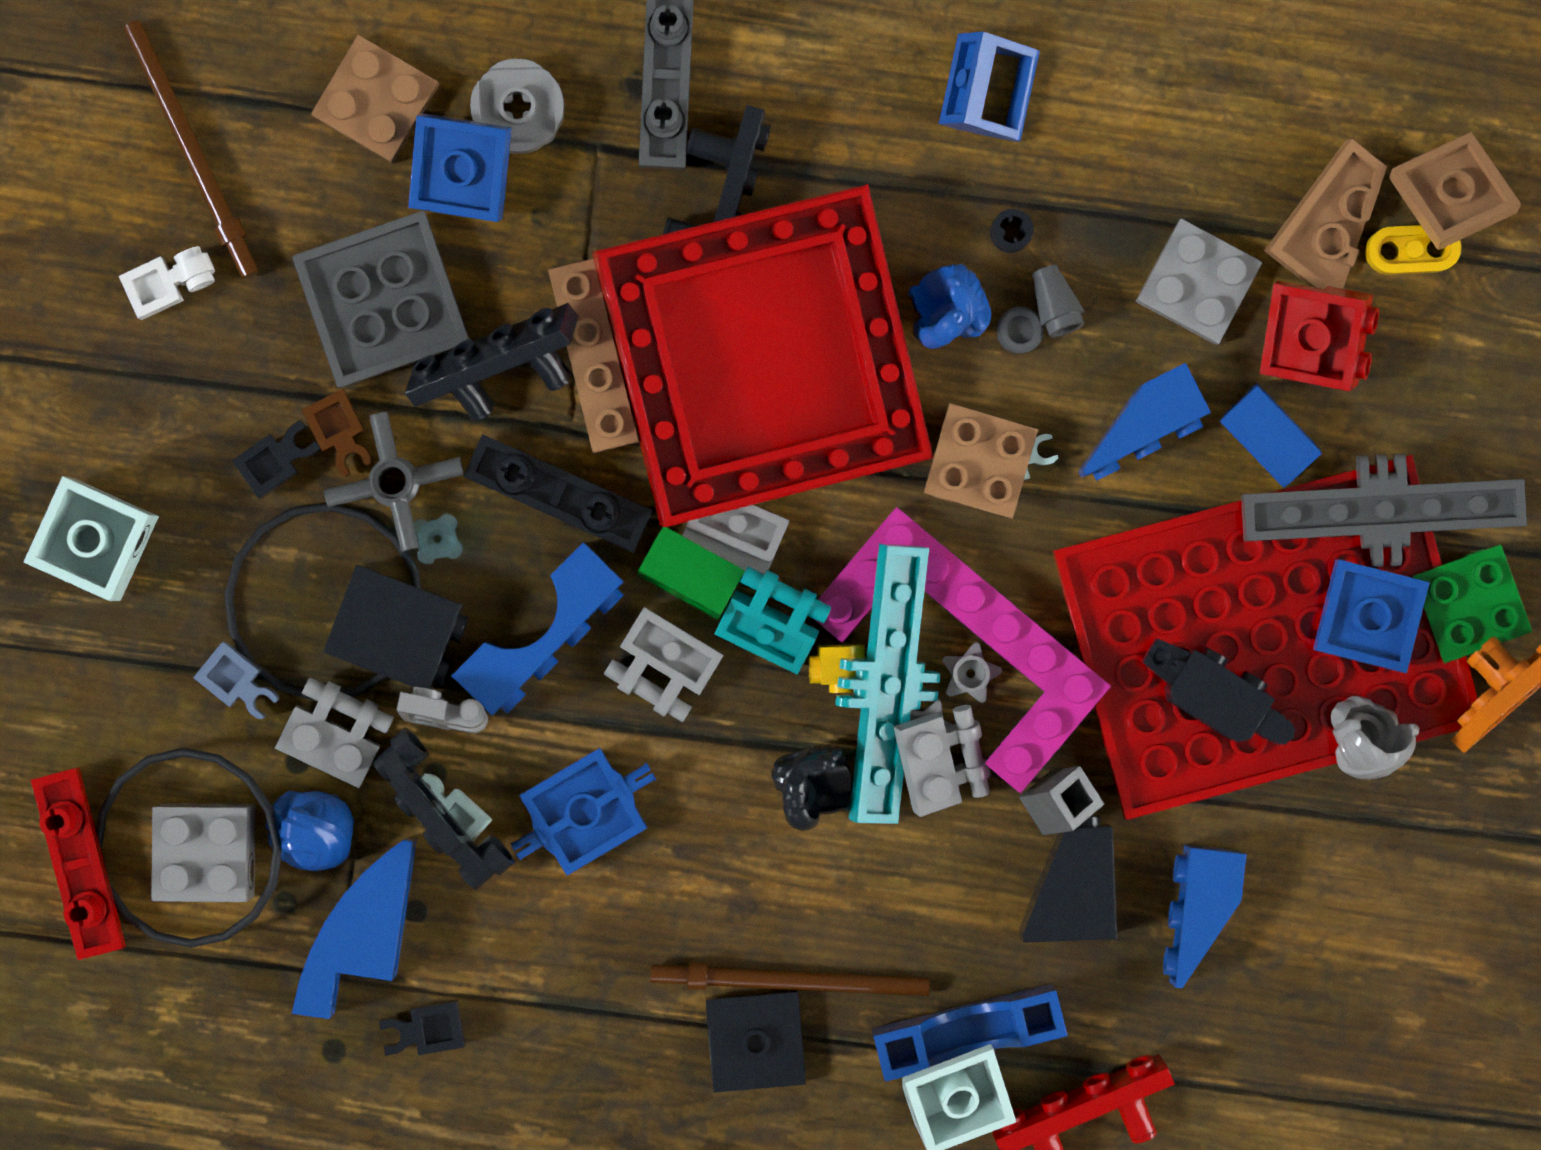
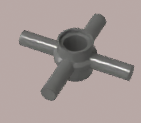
M388 412L370 415L380 461L371 470L369 479L324 489L327 506L332 507L374 497L381 504L391 507L401 552L418 549L419 544L409 502L418 493L420 485L464 475L461 457L414 467L409 461L397 455ZM399 469L405 475V486L401 492L389 495L384 490L383 479L389 471Z

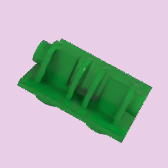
M1501 544L1486 550L1481 549L1469 553L1464 558L1412 576L1414 579L1430 582L1423 608L1443 663L1479 651L1482 648L1481 646L1493 636L1503 643L1533 632Z

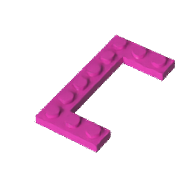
M896 507L818 599L832 607L826 621L822 623L816 619L814 620L843 644L872 610L879 543L918 545L929 548L924 592L1044 692L985 762L990 769L1021 794L1111 686Z

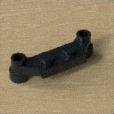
M404 727L390 739L391 746L374 759L372 763L379 774L398 793L394 796V800L400 809L411 818L416 816L426 830L423 832V836L427 843L437 853L442 854L445 852L447 856L450 855L459 863L461 867L458 868L461 877L471 888L477 890L495 873L497 875L503 874L515 863V860L504 844L493 835H489L478 846L474 844L416 771L415 767L429 756V753L420 739L411 730Z

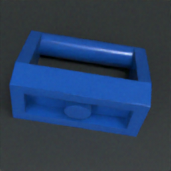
M984 31L958 34L939 124L957 130L1020 142L1040 51ZM995 53L1020 58L1005 126L981 119Z

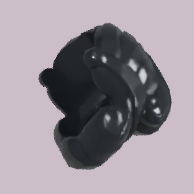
M816 744L804 750L781 756L774 762L771 777L776 790L783 794L784 815L788 824L794 829L800 831L811 830L818 825L819 815H829L839 811L847 812L850 809L851 804L848 798L852 789L851 773L841 747L831 746L830 744L823 746Z

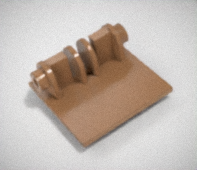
M949 403L924 493L941 500L953 501L1013 519L1038 429Z

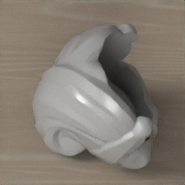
M1363 696L1349 697L1345 701L1337 703L1331 712V723L1334 728L1333 734L1339 745L1336 749L1337 764L1344 773L1352 777L1370 780L1388 776L1402 767L1415 750V737L1419 734V726L1412 723L1399 725L1395 712L1373 703L1368 698Z

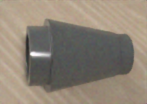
M1058 265L1044 267L1032 274L1041 328L1047 329L1051 338L1060 337L1081 328L1085 324L1082 318L1085 310L1062 273H1060Z

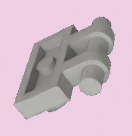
M644 607L620 646L635 656L632 664L628 668L612 659L603 675L619 684L617 689L627 695L633 692L653 704L655 712L664 717L668 713L683 723L692 706L677 698L682 687L685 686L700 695L724 655ZM648 664L671 678L665 690L641 676Z
M309 677L302 694L318 701L315 710L311 712L296 705L275 749L360 788L380 747V744L364 737L369 726L386 734L394 717L378 710L379 705L368 699L363 703L341 692V686L328 681L326 685ZM333 708L356 719L352 730L326 719L330 709Z
M414 687L412 694L400 692L397 712L405 722L467 733H479L486 728L488 723L486 711L477 700L468 699L457 706L448 704L441 697V692L431 689Z
M970 705L955 707L953 713L956 724L948 727L944 725L943 716L936 712L894 726L912 809L919 817L962 803L958 785L966 782L970 784L973 797L979 798L990 794L987 778L990 777L991 771L985 764L987 760L982 757L979 739L982 737L979 721L974 720ZM961 744L964 763L954 766L950 746Z

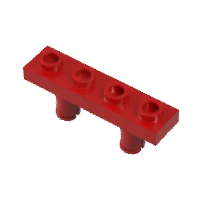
M80 767L30 780L40 815V828L45 834L64 907V920L69 926L77 961L125 948L126 943Z
M1159 1054L1153 1057L1151 1055H1142L1130 1060L1126 1064V1068L1110 1075L1108 1073H1099L1089 1077L1083 1082V1086L1067 1093L1065 1091L1050 1093L1041 1099L1040 1104L1024 1111L1022 1109H1013L1016 1122L994 1130L992 1134L999 1150H1020L1030 1145H1033L1034 1150H1064L1058 1135L1059 1133L1118 1109L1132 1143H1143L1157 1135L1144 1097L1173 1086L1175 1083L1167 1065Z

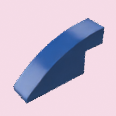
M407 837L391 848L366 869L339 900L324 922L309 952L298 983L292 1014L330 1019L336 1010L341 974L392 981L397 976L417 838Z

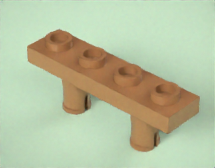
M594 259L549 269L548 272L557 307L569 302L579 316L571 344L567 346L592 452L598 453L639 443Z

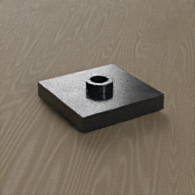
M798 990L706 998L713 1093L806 1085Z

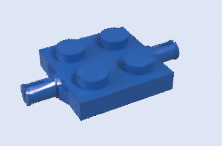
M600 747L519 795L531 815L534 830L515 842L510 843L513 851L529 842L531 843L516 853L518 859L521 861L522 858L544 846L545 849L556 857L565 874L569 875L647 829L646 823L635 807L633 793L652 781L657 780L652 772L636 781L638 777L651 770L649 765L645 763L623 777L612 768Z

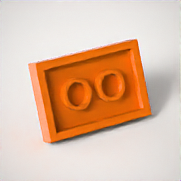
M1493 636L1466 661L1484 677L1491 688L1482 694L1471 705L1472 707L1457 720L1462 729L1451 741L1463 753L1467 752L1541 687V645L1527 660L1523 659L1519 662Z

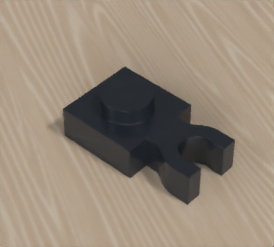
M302 420L290 426L285 437L279 443L272 434H269L232 460L258 499L264 498L299 473L293 464L295 460L312 457L321 451L316 441L305 449L297 446V435L307 429Z
M458 999L412 1007L410 1009L412 1020H403L393 1016L379 1020L381 1030L392 1027L396 1028L401 1035L399 1042L384 1046L385 1056L400 1053L411 1044L417 1045L418 1056L464 1048L466 1046Z

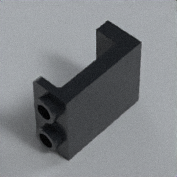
M356 565L323 653L409 686L433 690L435 684L443 686L452 664V660L445 658L452 640L460 642L469 617L462 614L465 607L462 603L446 599L383 575L368 567Z

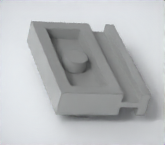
M750 505L688 521L682 536L743 570L750 566L765 574L766 570L770 568L790 520L757 506Z

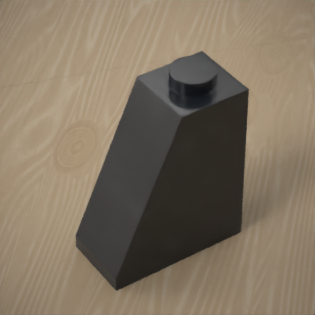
M1090 816L1074 831L1057 834L1019 927V938L1023 943L1117 939L1113 827L1107 823L1101 824L1100 816Z

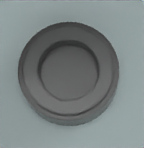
M1015 307L1008 310L999 319L996 327V335L1000 345L1013 354H1025L1032 351L1039 345L1044 333V328H1041L1039 315L1026 307Z

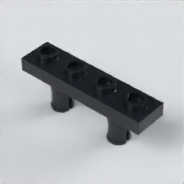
M746 105L739 134H734L733 138L694 127L691 131L686 153L726 165L725 170H728L714 222L745 215L739 212L743 195L752 196L759 169L752 168L756 150L765 151L771 130V124L764 123V109ZM668 217L663 234L700 225Z
M569 302L553 309L543 308L534 313L529 319L517 324H504L485 337L475 341L471 339L462 341L448 352L438 356H425L413 366L404 394L416 407L452 393L468 413L470 419L476 422L487 417L493 411L492 406L495 405V402L489 397L479 381L523 363H530L549 391L558 390L570 381L572 371L566 366L556 350L571 344L579 316Z
M483 434L463 476L633 553L653 512L649 508Z

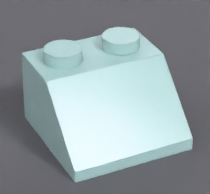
M991 1044L902 1078L903 1091L914 1124L926 1150H945L1016 1122Z

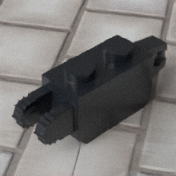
M1155 639L1145 653L1141 662L1166 683L1164 691L1167 701L1229 740H1234L1235 742L1249 740L1254 733L1263 739H1267L1268 742L1272 741L1273 744L1278 743V745H1286L1287 742L1294 739V730L1296 729L1293 727L1294 723H1290V719L1286 720L1285 716L1270 708L1275 699L1265 693L1268 684L1247 671H1244L1241 677L1224 668L1229 660L1214 650L1204 646L1201 652L1195 649H1188L1186 651L1160 639Z

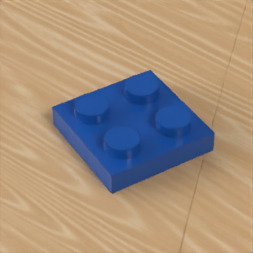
M423 113L417 115L408 208L493 222L501 221L504 211L512 127Z
M1339 559L1335 560L1313 650L1407 673L1430 582Z

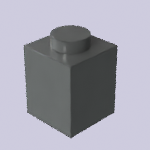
M1081 766L1049 771L1019 796L1043 835L1074 831L1104 805Z

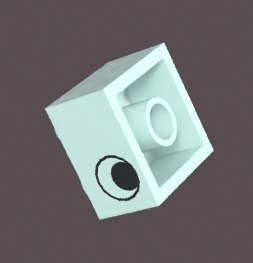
M62 476L24 563L108 601H121L159 516L75 478Z

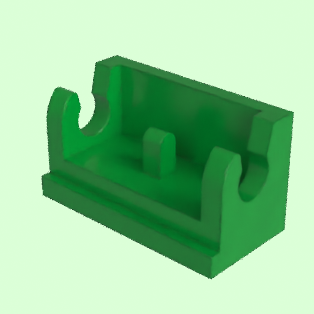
M662 527L640 566L637 576L718 620L745 570L671 529Z

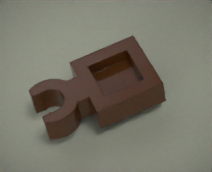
M344 389L301 409L321 451L326 452L334 447L336 448L338 453L335 458V464L342 476L348 477L351 475L346 465V460L353 453H358L366 466L373 464L372 455L369 450L357 444L354 437L366 431Z

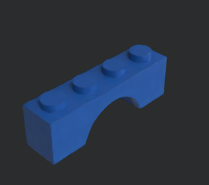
M583 542L550 575L557 593V612L552 626L541 639L527 647L516 649L504 648L490 642H485L452 675L491 715H494L500 708L508 714L526 695L520 688L533 675L540 681L559 662L553 654L565 642L573 648L591 629L586 621L598 609L605 615L624 596L618 588L625 581L586 543Z
M1052 984L871 1028L885 1082L911 1075L989 1044L992 1045L993 1049L1006 1047L1022 1048L1068 1036L1057 991Z

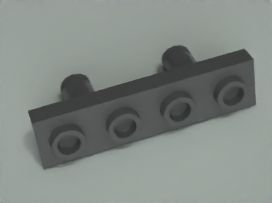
M647 0L639 168L686 170L694 0Z

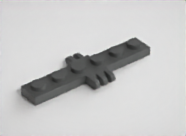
M1395 453L1393 455L1394 472L1388 473L1386 454L1375 455V473L1369 474L1368 456H1357V488L1241 495L1244 541L1360 535L1361 548L1370 549L1372 567L1383 566V548L1389 549L1390 565L1401 566L1402 547L1410 546V532L1527 526L1524 479L1408 485L1406 456L1404 453Z

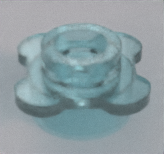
M443 514L438 520L426 521L419 519L414 523L420 547L417 557L422 563L432 564L437 558L447 556L450 559H456L461 555L463 546L457 541L455 529L458 522L453 515ZM437 534L442 537V541L438 544L433 541V537Z

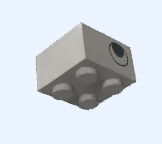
M162 803L152 807L151 901L247 902L254 897L255 804Z

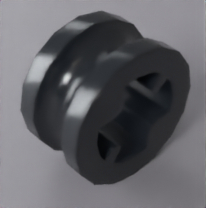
M1007 209L1001 212L992 222L990 228V238L993 245L1005 253H1016L1024 249L1031 241L1034 233L1030 217L1018 209ZM1012 219L1021 224L1018 231L1024 236L1021 241L1018 242L1015 237L1010 243L1003 239L1005 230L1000 227V224L1005 220L1007 225H1009Z

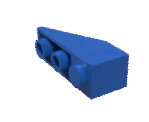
M1186 363L1137 387L1079 469L1078 473L1081 478L1092 473L1097 481L1121 469L1117 460L1133 452L1138 460L1162 448L1158 439L1174 431L1178 439L1203 427L1200 418L1211 412Z
M1184 844L1183 855H1176L1173 880L1180 883L1178 901H1171L1168 915V927L1175 929L1173 947H1166L1163 960L1164 975H1170L1169 982L1175 988L1184 987L1240 904L1247 854L1239 850Z

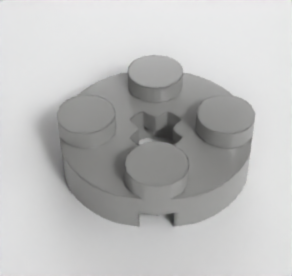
M508 59L498 62L490 68V71L483 75L480 81L478 80L472 91L470 108L474 122L512 127L509 150L511 154L531 153L544 145H548L553 141L556 132L562 124L564 99L560 86L549 72L533 61ZM516 94L522 95L525 103H531L530 111L523 112V118L514 119L512 112H505L504 109L505 104L512 103L513 95Z

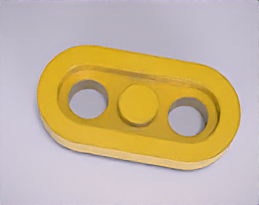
M1421 225L1386 227L1377 231L1369 238L1365 248V256L1370 267L1384 275L1437 273L1452 267L1457 262L1461 254V241L1459 240L1442 248L1440 256L1434 258L1427 252V245L1431 240ZM1383 244H1390L1394 247L1395 257L1393 260H1387L1382 256L1381 247Z

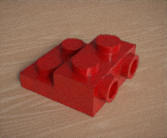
M1283 281L1275 282L1273 284L1260 374L1339 390H1353L1359 384V379L1366 380L1368 378L1371 368L1372 353L1365 352L1364 348L1367 334L1374 335L1379 321L1380 309L1379 307L1372 306L1373 294L1331 286L1321 289Z

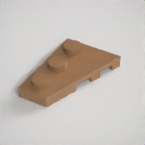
M1346 139L1264 251L1310 287L1324 289L1327 286L1343 289L1350 267H1354L1359 252L1357 246L1365 223L1370 220L1387 166L1353 139Z

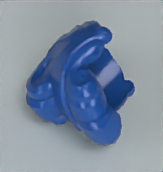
M952 264L934 269L921 279L918 286L915 285L909 288L908 295L912 298L913 307L921 318L914 323L913 334L927 348L943 347L959 336L963 338L980 336L991 321V309L976 274L972 270H968L964 264Z
M287 791L278 797L272 807L274 808L282 842L281 861L300 870L322 871L334 868L348 858L353 835L354 818L349 807L337 795L319 791L304 793ZM266 817L265 828L269 831L267 835L268 843L273 853V843Z

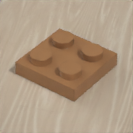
M357 35L311 115L393 164L416 126L417 115L424 112L440 84L423 72L362 36Z
M1472 132L1392 168L1389 179L1437 250L1516 214L1521 205Z

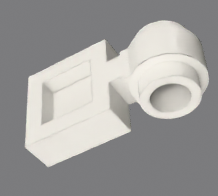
M199 246L192 247L174 256L176 265L171 270L166 260L160 256L120 275L119 278L137 318L141 320L146 319L184 301L178 289L180 284L181 286H187L189 292H195L214 283L215 280L212 274L215 272V268L208 253H202Z

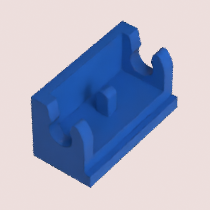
M1258 383L1253 385L1220 419V422L1283 488L1290 484L1322 454L1317 444Z

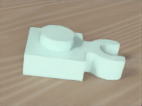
M424 774L422 777L474 842L493 819L460 789H454L447 797L444 794L443 783L438 777L432 774Z

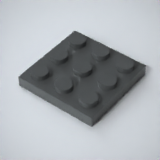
M424 210L292 256L339 389L417 363L425 356L443 354L452 350L462 341L470 339Z

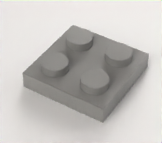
M1180 219L1135 302L1205 340L1218 345L1262 262L1191 223Z

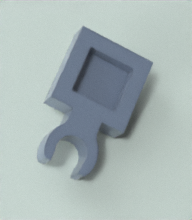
M226 641L219 645L193 677L229 707H232L241 698L245 701L249 713L258 719H263L267 716L256 706V700L260 695L268 696L274 703L280 700L274 690L268 687H260L253 682L262 670Z

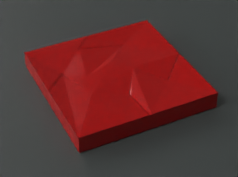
M868 184L592 252L660 526L668 527L934 458Z

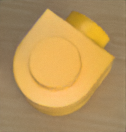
M817 645V656H809L810 684L829 685V693H852L854 689L837 687L838 677H855L856 671L840 669V658L865 659V645Z

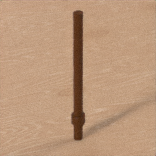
M135 20L126 24L123 29L217 225L214 232L221 246L228 248L242 279L258 273L259 270L244 241L247 234L239 218L234 219L141 21Z
M689 961V966L652 964L651 983L688 985L687 989L706 990V986L929 996L930 985L929 978L719 968L707 967V962Z

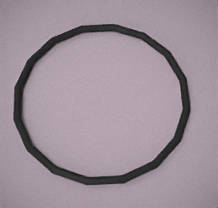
M327 503L292 507L260 525L235 556L224 594L229 634L239 652L262 670L258 675L280 692L313 701L316 700L302 694V688L282 683L257 664L237 630L233 600L234 590L242 561L262 535L296 515L332 511L365 520L394 543L410 571L412 586L421 589L419 569L408 551L401 552L395 532L368 512L343 505L328 507ZM377 674L354 688L340 691L351 697H356L388 677Z
M179 748L148 755L117 778L98 811L96 832L106 867L102 846L107 813L123 785L152 763L183 756L214 762L247 784L266 813L271 834L273 854L269 882L251 913L225 932L194 939L160 933L130 913L110 883L116 908L123 919L156 941L193 948L226 941L259 917L277 886L282 842L274 808L251 775L219 754Z

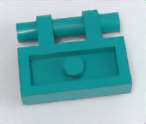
M748 566L740 583L755 589L756 592L752 598L736 590L714 634L798 675L819 633V630L805 624L804 621L808 615L824 623L832 607L817 600V594L805 588L801 592L778 581L779 575L766 570L764 574ZM769 597L793 608L791 616L766 605Z

